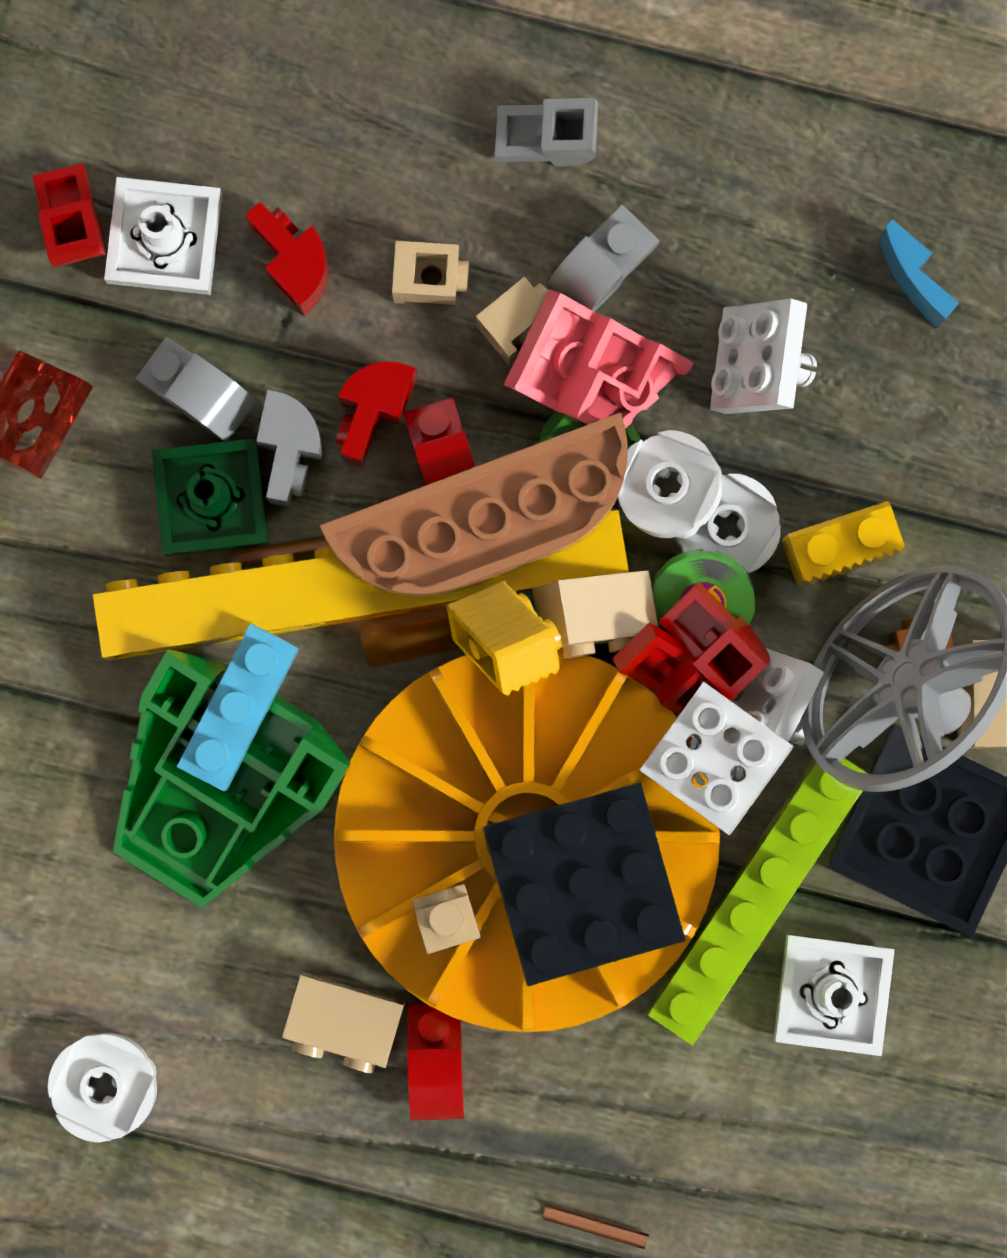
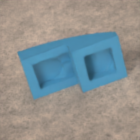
M892 219L878 238L883 256L899 287L910 302L932 325L938 328L959 302L920 270L932 255V252Z

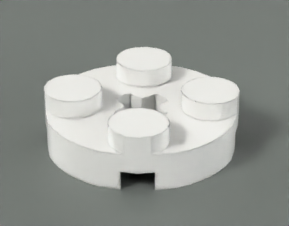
M675 430L657 432L659 435L650 437L644 442L641 439L629 447L624 481L618 495L619 504L630 522L651 536L659 538L690 537L712 517L719 505L723 487L721 468L706 445L696 437ZM671 472H677L679 474L677 481L682 485L677 493H671L668 497H661L662 490L655 485L656 480L659 477L668 478Z
M742 474L722 475V495L712 517L694 535L686 538L675 537V540L682 553L688 550L703 549V552L710 551L716 553L718 551L728 554L750 574L757 571L770 559L779 543L780 525L777 506L770 492L753 478ZM730 513H733L739 517L736 526L742 533L738 538L729 535L723 540L716 535L719 528L713 523L714 518L717 515L727 518Z
M115 1033L87 1035L65 1048L55 1060L48 1078L49 1098L51 1097L52 1106L57 1113L58 1121L68 1132L90 1142L110 1141L121 1138L135 1130L149 1116L157 1096V1072L153 1061L148 1058L145 1051L133 1040ZM104 1073H108L113 1077L112 1085L117 1088V1093L115 1097L107 1095L100 1102L93 1098L95 1089L89 1085L91 1077L101 1078Z

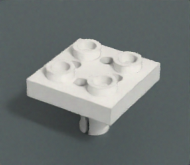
M117 177L104 276L106 283L211 295L223 194L221 188ZM169 206H172L174 208L173 215L170 213L171 209ZM132 232H133V234H134L135 237H138V236L140 235V233H141V238H142V240H140V241H135V240H133V239H132V236H131V235H132ZM192 234H195L197 236V242L195 245L190 246V243L193 242ZM156 261L158 265H164V263H168V265L164 269H157L154 266V262Z
M784 299L723 308L722 321L718 330L719 344L716 367L711 382L710 410L731 414L794 408L796 386H808L816 375L814 371L800 368L801 364L817 367V362L813 355L801 353L807 303L794 299Z
M767 649L770 656L768 667L731 702L787 742L791 741L798 746L804 745L806 741L802 727V715L825 672L810 663ZM731 728L726 731L725 739L733 744L734 741L730 738L729 734L734 732L739 739L740 733L737 729Z
M703 682L643 764L640 771L730 836L791 752L793 745ZM731 728L737 729L740 733L739 739L734 732L729 734L730 738L734 741L733 744L725 739L726 731ZM691 735H698L701 737L702 743L699 745L698 749H696L698 745V740L695 738L691 740L690 748L687 747V739ZM744 770L746 771V777H745L744 780H742V781H740V782H735V781L732 780V777L734 776L735 773H736V778H737L738 780H741V779L743 778V776H744V774H743ZM698 773H701L708 779L707 784L702 788L695 787L692 782L694 777L700 786L705 784Z
M786 934L773 1041L882 1056L895 949ZM838 960L843 964V968L838 964L833 966L835 971L841 972L840 975L830 973L829 966L833 961ZM804 984H811L814 988L813 996L811 997V990L805 987L803 993L806 995V999L802 998L799 991L800 987ZM825 1015H828V1016H831V1017H836V1018H837V1024H836V1026H835V1021H834V1020H832V1019H830V1018H827V1017H824V1016H825ZM823 1022L827 1023V1025L835 1027L832 1029H827L824 1027Z

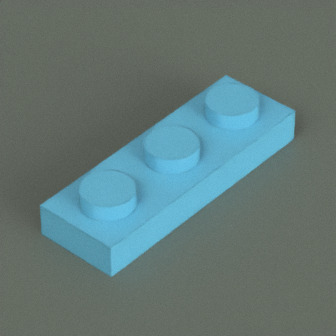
M250 623L177 767L224 792L227 791L300 648Z

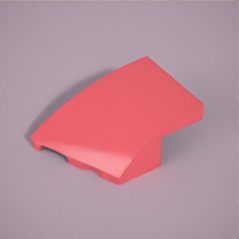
M549 289L504 385L585 426L621 412L625 428H627L637 413L647 410L659 399L657 392L676 375H686L691 370L694 362L660 343L646 339L611 318L595 313L564 294Z

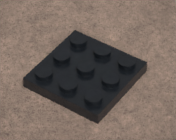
M897 724L891 725L869 774H892L914 767L901 726ZM920 736L921 744L923 747L921 749V753L923 756V760L925 762L928 760L923 738L922 736ZM961 756L944 770L912 786L885 792L862 791L855 802L825 868L967 936L973 937L1007 864V777Z
M641 782L482 827L527 986L686 941Z

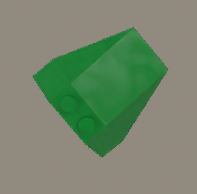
M169 649L165 652L140 698L138 712H141L136 740L132 743L130 759H132L128 785L123 792L113 853L195 905L203 908L265 855L284 842L303 824L322 811L351 763L318 720L276 694L227 791L224 792L181 770L177 765L229 665Z

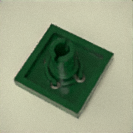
M256 438L151 450L162 554L164 556L269 545L259 445L256 442ZM207 465H211V466H213L215 469H211V468L208 467ZM202 469H203V471H204V473H205L204 476L201 475ZM237 488L244 491L243 500L233 502L231 500V491L236 498H240L241 494ZM183 494H187V495H188V500H189L190 506L188 505V502H187L186 497H185V496H181V495H183ZM178 499L183 504V508L178 505ZM215 517L219 518L221 520L220 528L216 531L208 530L207 525H209L210 527L217 526V522L215 520L209 519Z

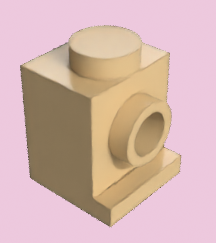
M396 241L392 286L394 303L417 302L456 305L457 292L467 293L469 261L459 260V245ZM428 270H436L441 274L442 278L437 285H429L422 281L423 274Z
M523 277L476 315V327L508 365H511L516 360L517 349L515 347L520 343L523 345L548 293V290L541 283L533 287L526 277Z
M465 884L412 900L427 954L481 938Z

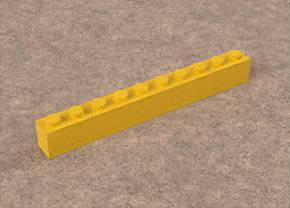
M614 510L608 513L593 532L572 547L444 595L410 597L378 589L354 575L341 563L330 547L314 550L315 559L294 562L293 554L266 557L262 559L263 567L242 570L240 562L226 563L210 567V576L191 579L189 571L170 572L157 576L159 584L138 587L136 579L114 581L105 584L106 592L93 594L102 658L112 661L162 653L169 649L180 650L242 640L250 623L272 634H280L446 607L455 601L504 580L507 586L510 585L512 591L521 593L532 591L533 588L557 580L629 573L619 510Z

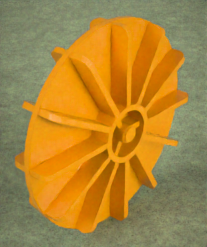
M562 649L557 650L560 669L556 675L550 673L547 679L540 677L537 683L531 681L528 687L521 686L518 692L512 690L509 696L502 694L467 655L451 660L411 683L391 700L375 718L360 740L350 760L351 765L344 776L336 808L334 847L339 884L347 910L359 935L372 955L397 982L429 1006L453 1018L501 1031L539 1032L578 1026L601 1018L625 1006L646 992L678 960L695 935L706 912L718 868L719 828L640 771L677 717L671 710L660 704L657 696L652 691L627 677L628 675L620 673L618 668L588 655L564 659ZM688 737L686 744L688 748H690L691 746V737ZM698 773L705 784L700 786L694 777L692 782L695 787L702 788L707 784L708 779L701 773ZM641 782L686 941L527 986L482 827ZM465 884L481 938L427 954L412 900Z

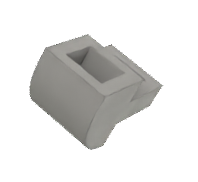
M595 98L543 99V105L497 106L495 157L499 162L550 161L555 167L574 166L592 161L596 157L597 100Z
M621 205L589 238L586 236L570 252L551 276L547 287L550 290L564 294L595 312L621 286V282L658 246L659 240L626 207Z
M165 337L135 378L144 387L182 411L188 418L224 442L229 441L257 402L253 396L215 366L196 353H190L168 337Z
M267 390L256 440L261 449L276 452L266 498L270 504L291 508L293 496L302 497L305 489L308 466L300 464L301 458L322 461V438L315 420L303 404L284 393Z

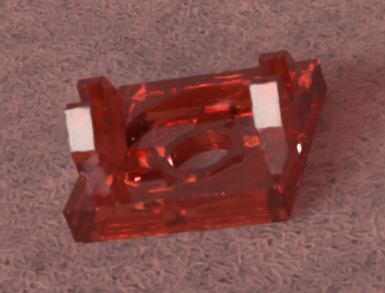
M19 350L0 382V459L37 479H42L94 386L71 373ZM54 384L57 386L60 399L50 414L45 411L44 397L50 386ZM33 399L34 408L31 415L24 422L18 423L17 417L20 408L28 400ZM6 419H7V423L9 424V427L7 428V430H6V432H5V423H6ZM36 426L42 428L33 446L22 450H15L25 432L31 431Z

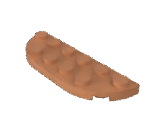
M621 412L320 525L321 531L333 553L354 575L383 591L410 597H432L448 594L572 547L593 532L608 515L618 498L624 481L628 455L627 436Z

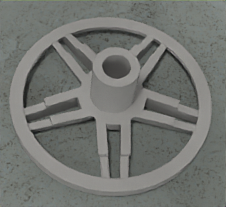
M949 565L933 566L915 570L891 580L856 605L829 636L813 665L825 673L802 715V727L807 747L817 764L845 786L867 792H885L906 788L934 776L970 749L992 723L1007 697V597L989 579L971 569ZM961 588L981 595L990 603L999 620L1002 638L945 649L958 614L954 611ZM927 589L911 622L903 647L899 652L857 635L872 618L894 602L915 592ZM850 642L883 657L884 659L878 668L875 669L845 650ZM840 659L852 667L857 674L875 684V686L857 700L825 734L823 727L824 699L829 680ZM998 671L993 688L980 712L962 734L942 750L941 737L958 729L968 717L971 709L970 695L962 687L981 682L984 675ZM900 719L914 767L892 774L874 775L854 771L843 765L840 761L859 745L862 748L866 747L892 723ZM915 719L920 722L922 738L928 758L925 762L921 753L923 747Z

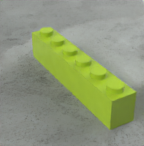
M814 758L812 759L644 1012L649 1017L690 1045H694L862 793V790L853 789L835 780L817 764ZM845 758L840 761L843 765L854 771L868 774Z

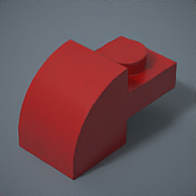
M81 163L33 175L40 208L38 216L47 256L53 268L106 255L104 235L97 217L90 182L84 164Z
M260 201L245 214L249 227L277 256L265 267L269 279L305 316L321 299L328 281V261L322 241L312 225L295 239L293 235L298 232V229L288 216L278 207L273 212H270Z
M393 361L377 362L363 367L347 380L338 398L341 405L356 411L354 416L345 414L336 438V444L343 446L341 455L344 461L361 467L364 466L380 419L398 425L401 424L404 416L403 412L406 410L417 379L415 367Z
M453 398L403 412L425 486L475 467Z
M699 581L658 621L696 659L692 664L730 701L770 664V656L767 649L749 624L740 615L735 618Z
M650 622L612 658L620 673L628 675L627 677L654 691L660 704L680 715L703 682L723 695L692 664L696 659L670 633L668 634Z
M428 1004L407 1005V1065L411 1121L464 1119L461 1020L453 1018Z

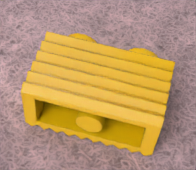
M889 501L789 533L782 540L796 585L802 588L809 583L813 585L818 580L824 581L828 577L834 578L838 574L843 575L849 570L853 572L858 567L864 568L866 565H873L877 561L883 562L888 557L892 559L901 553L905 546Z
M505 580L446 606L453 641L502 694L509 696L512 690L518 692L521 686L528 687L531 681L537 683L540 677L547 679L550 673L556 675L560 669L557 650L561 648L562 643L556 626L550 619L542 621V618L538 617L536 612H534L528 597L524 593L517 595L515 591H512L510 585L507 586Z

